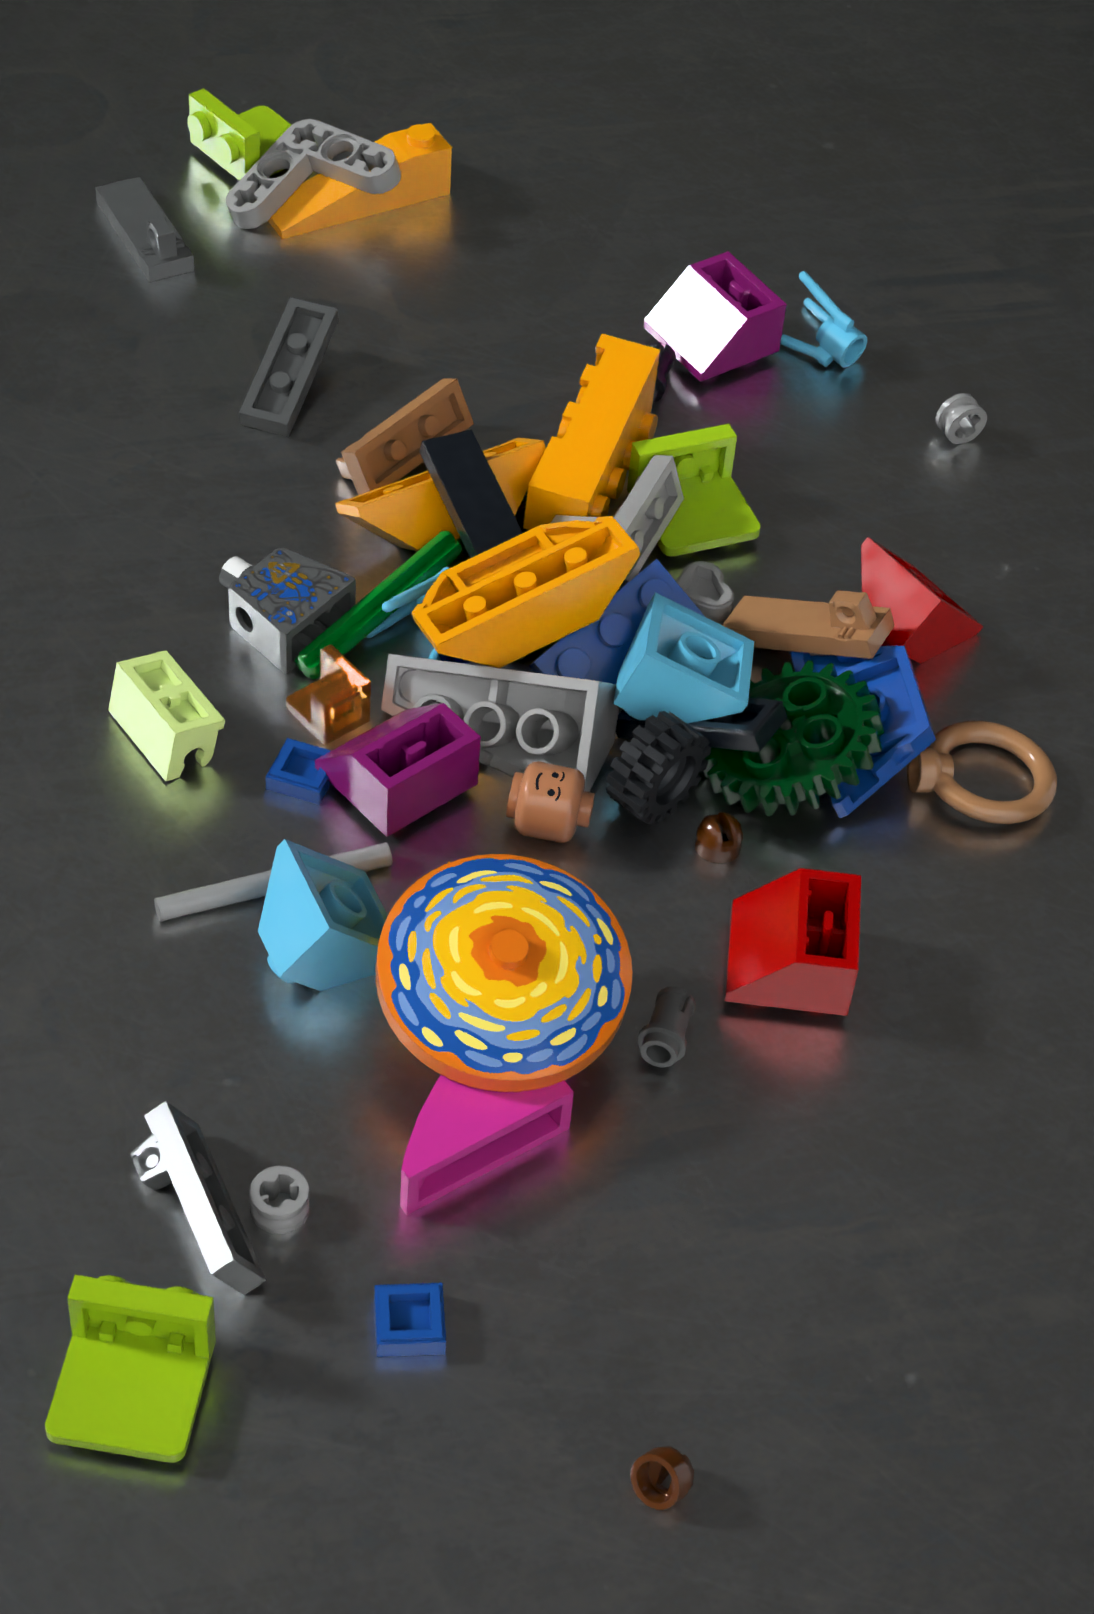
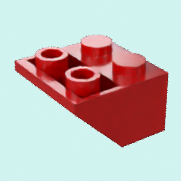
M799 868L733 899L725 1001L848 1016L859 969L861 875Z

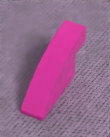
M440 1075L418 1114L405 1151L401 1168L400 1207L406 1215H409L569 1130L574 1091L565 1080L536 1090L520 1092L489 1091L466 1086Z

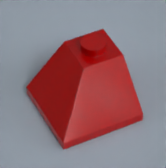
M867 537L861 544L862 592L868 594L872 607L890 608L895 625L881 646H905L910 659L922 664L976 636L984 627L913 564L870 537Z

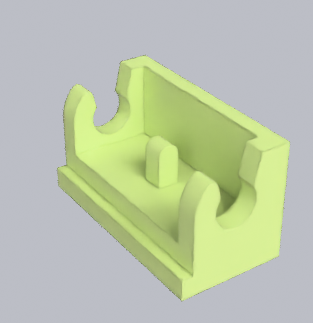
M164 650L116 663L108 711L166 782L180 778L185 767L184 759L186 755L197 748L195 758L202 767L206 766L214 754L218 731L224 729L225 719L168 651Z

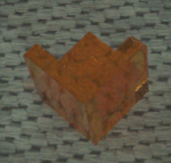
M330 644L320 650V679L287 696L286 708L319 741L327 745L370 721L371 681Z

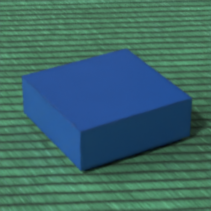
M287 738L265 777L266 790L320 805L331 783L328 781L326 772L321 767L319 770L315 768V760L331 750Z
M443 1282L374 1286L377 1357L446 1355Z

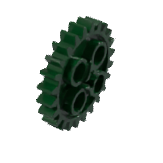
M811 660L805 663L800 672H794L790 662H785L781 674L775 676L769 669L763 668L761 681L754 683L750 680L749 698L782 701L787 719L760 752L711 747V754L705 758L709 761L706 770H703L715 794L723 792L728 805L741 800L744 811L750 813L759 803H762L767 816H772L779 804H786L790 815H795L799 802L806 800L814 810L818 809L820 795L827 793L835 799L841 798L839 784L844 782L857 786L860 781L856 769L868 770L874 767L870 753L881 752L882 746L879 735L884 734L875 695H870L865 681L855 682L851 670L837 676L833 663L826 665L819 673L816 672Z

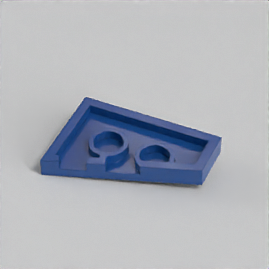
M656 559L616 592L599 620L561 638L529 666L535 673L617 684L618 672L655 592L702 616L704 614L658 559Z

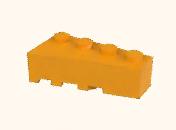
M601 334L595 347V353H597L595 366L586 365L580 377L581 388L576 402H568L562 414L557 437H551L528 484L524 529L530 530L542 524H549L555 515L607 516L610 499H618L623 490L626 471L630 467L632 442L652 439L656 431L658 415L652 414L651 410L660 349Z

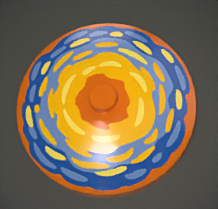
M486 854L462 858L444 864L418 879L402 894L389 912L382 928L377 950L375 978L378 999L389 1026L408 1051L423 1064L444 1077L466 1086L489 1091L520 1092L536 1090L562 1082L581 1072L604 1052L616 1035L629 1002L632 988V961L626 937L615 915L597 893L584 882L554 865L537 859L509 854Z

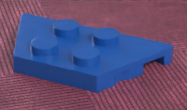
M881 646L872 659L835 655H810V653L790 651L795 672H800L808 660L813 661L817 673L829 663L834 664L837 676L851 670L856 683L861 681L867 683L870 695H875L880 710L884 734L879 735L882 746L881 752L870 753L874 767L868 770L856 769L860 783L855 786L842 782L838 785L841 798L835 799L830 796L839 819L853 812L936 740L912 662L905 646Z

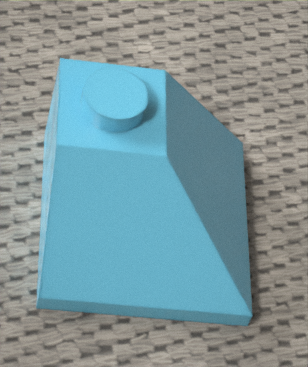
M655 592L618 672L613 704L624 709L627 714L638 720H646L652 715L657 717L659 712L666 711L669 713L670 711L687 724L742 713L748 705L754 641Z
M284 839L276 848L258 933L269 954L267 962L271 970L287 983L292 984L296 982L319 991L375 975L378 943L388 914L366 872Z

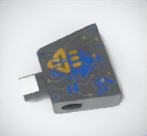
M286 548L275 549L254 566L240 557L234 556L224 564L219 575L220 584L228 588L229 622L232 628L285 674H288L297 666L295 659L301 650L356 604V579Z

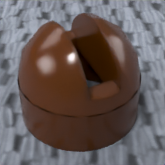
M725 812L705 816L696 831L695 849L697 853L711 863L724 864L735 860L740 854L743 841L741 824L734 816ZM721 833L725 834L729 841L723 842Z
M671 1446L657 1447L648 1451L634 1462L631 1469V1483L636 1495L645 1505L656 1510L668 1509L687 1495L694 1481V1470L689 1458ZM670 1474L672 1480L669 1489H667L661 1483Z

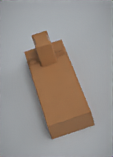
M457 378L441 379L366 433L360 440L341 451L343 457L336 459V464L342 478L353 481L358 495L397 482L424 462L419 453L423 440L463 432L474 425Z
M837 590L829 603L743 596L722 624L753 640L754 648L872 659L895 626L890 608L872 607L866 592Z

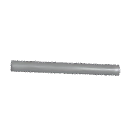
M387 842L329 856L365 872L391 866L393 863L391 850ZM271 870L154 898L158 919L162 922L266 896Z

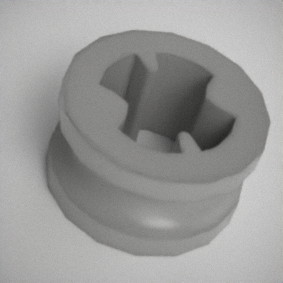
M960 393L950 397L940 406L936 413L935 421L937 426L945 432L949 441L953 444H963L976 438L982 432L987 422V414L982 407L977 405L974 397L968 393Z
M274 1166L258 1173L251 1182L249 1191L251 1201L250 1214L253 1222L260 1229L272 1234H285L293 1232L303 1225L309 1214V1185L306 1178L299 1171L288 1166ZM279 1193L290 1195V1199H285L280 1207L269 1205V1200H275Z

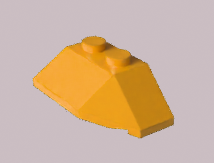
M518 437L483 451L514 516L546 449L544 440ZM429 471L335 503L338 514L400 548L419 551L441 531L450 532L455 539L460 538Z
M613 516L597 517L594 522L573 520L542 524L443 571L427 591L422 604H417L414 608L412 616L438 654L502 668L599 620L639 558V547Z

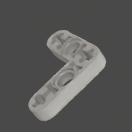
M314 119L301 120L291 125L237 182L226 196V204L234 223L238 227L244 229L256 228L267 222L313 171L367 193H385L393 189L401 179V171L395 154L386 146ZM353 152L348 158L332 161L340 153ZM289 169L287 173L278 178H268L275 171Z

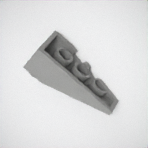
M388 654L381 710L395 716L406 709L444 703L481 736L480 763L490 765L512 778L515 772L524 773L526 767L536 761L578 769L585 777L584 791L590 792L614 744L619 707L613 704L616 684Z

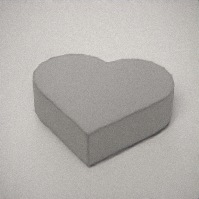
M705 561L688 564L676 582L704 616L712 621L722 622L731 614L735 596L733 590L723 583L724 577L719 567Z

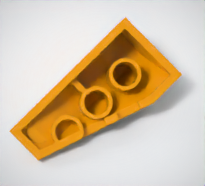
M431 123L416 124L408 129L389 133L376 140L375 143L391 149L397 159L401 171V179L393 189L381 194H372L322 174H317L303 182L268 222L283 240L450 195L452 147Z

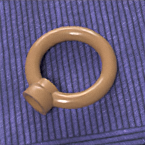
M963 721L947 726L935 734L936 740L907 764V781L911 792L931 793L935 791L947 805L956 811L987 823L1015 824L1033 819L1049 807L1057 789L1056 772L1044 750L1021 732L994 722ZM968 743H984L1007 750L1022 760L1030 769L1034 779L1033 790L1024 798L1014 801H996L975 795L953 779L954 763L952 756L948 753L955 747Z

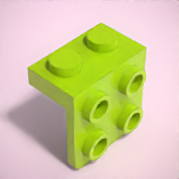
M204 88L189 94V116L187 123L191 142L238 180L251 169L291 126L288 121L268 106H257L236 114ZM280 169V170H278V171H275V172H273L272 174H275V173H277V172H279V171H282V170H284V169Z
M730 424L632 442L627 484L628 493L631 492L636 479L641 476L654 455L674 457L684 500L657 542L662 553L667 556L693 553L750 541L759 537L760 523L731 477L737 435Z
M74 1275L67 1298L72 1338L45 1422L47 1438L51 1442L60 1445L168 1463L180 1461L185 1456L216 1342L213 1297L200 1295L194 1290L185 1287L160 1289L131 1284L121 1277L104 1275L98 1278Z

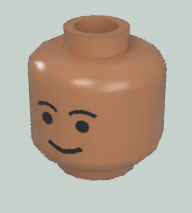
M540 761L532 762L526 767L524 773L515 772L508 798L506 817L515 819V828L521 835L566 843L573 838L577 826L589 827L595 793L584 791L585 777L578 769Z

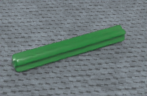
M441 531L301 650L295 659L297 667L307 678L311 680L319 678L397 610L395 609L388 613L382 610L384 602L435 576L440 570L451 564L462 552L460 542L448 531Z

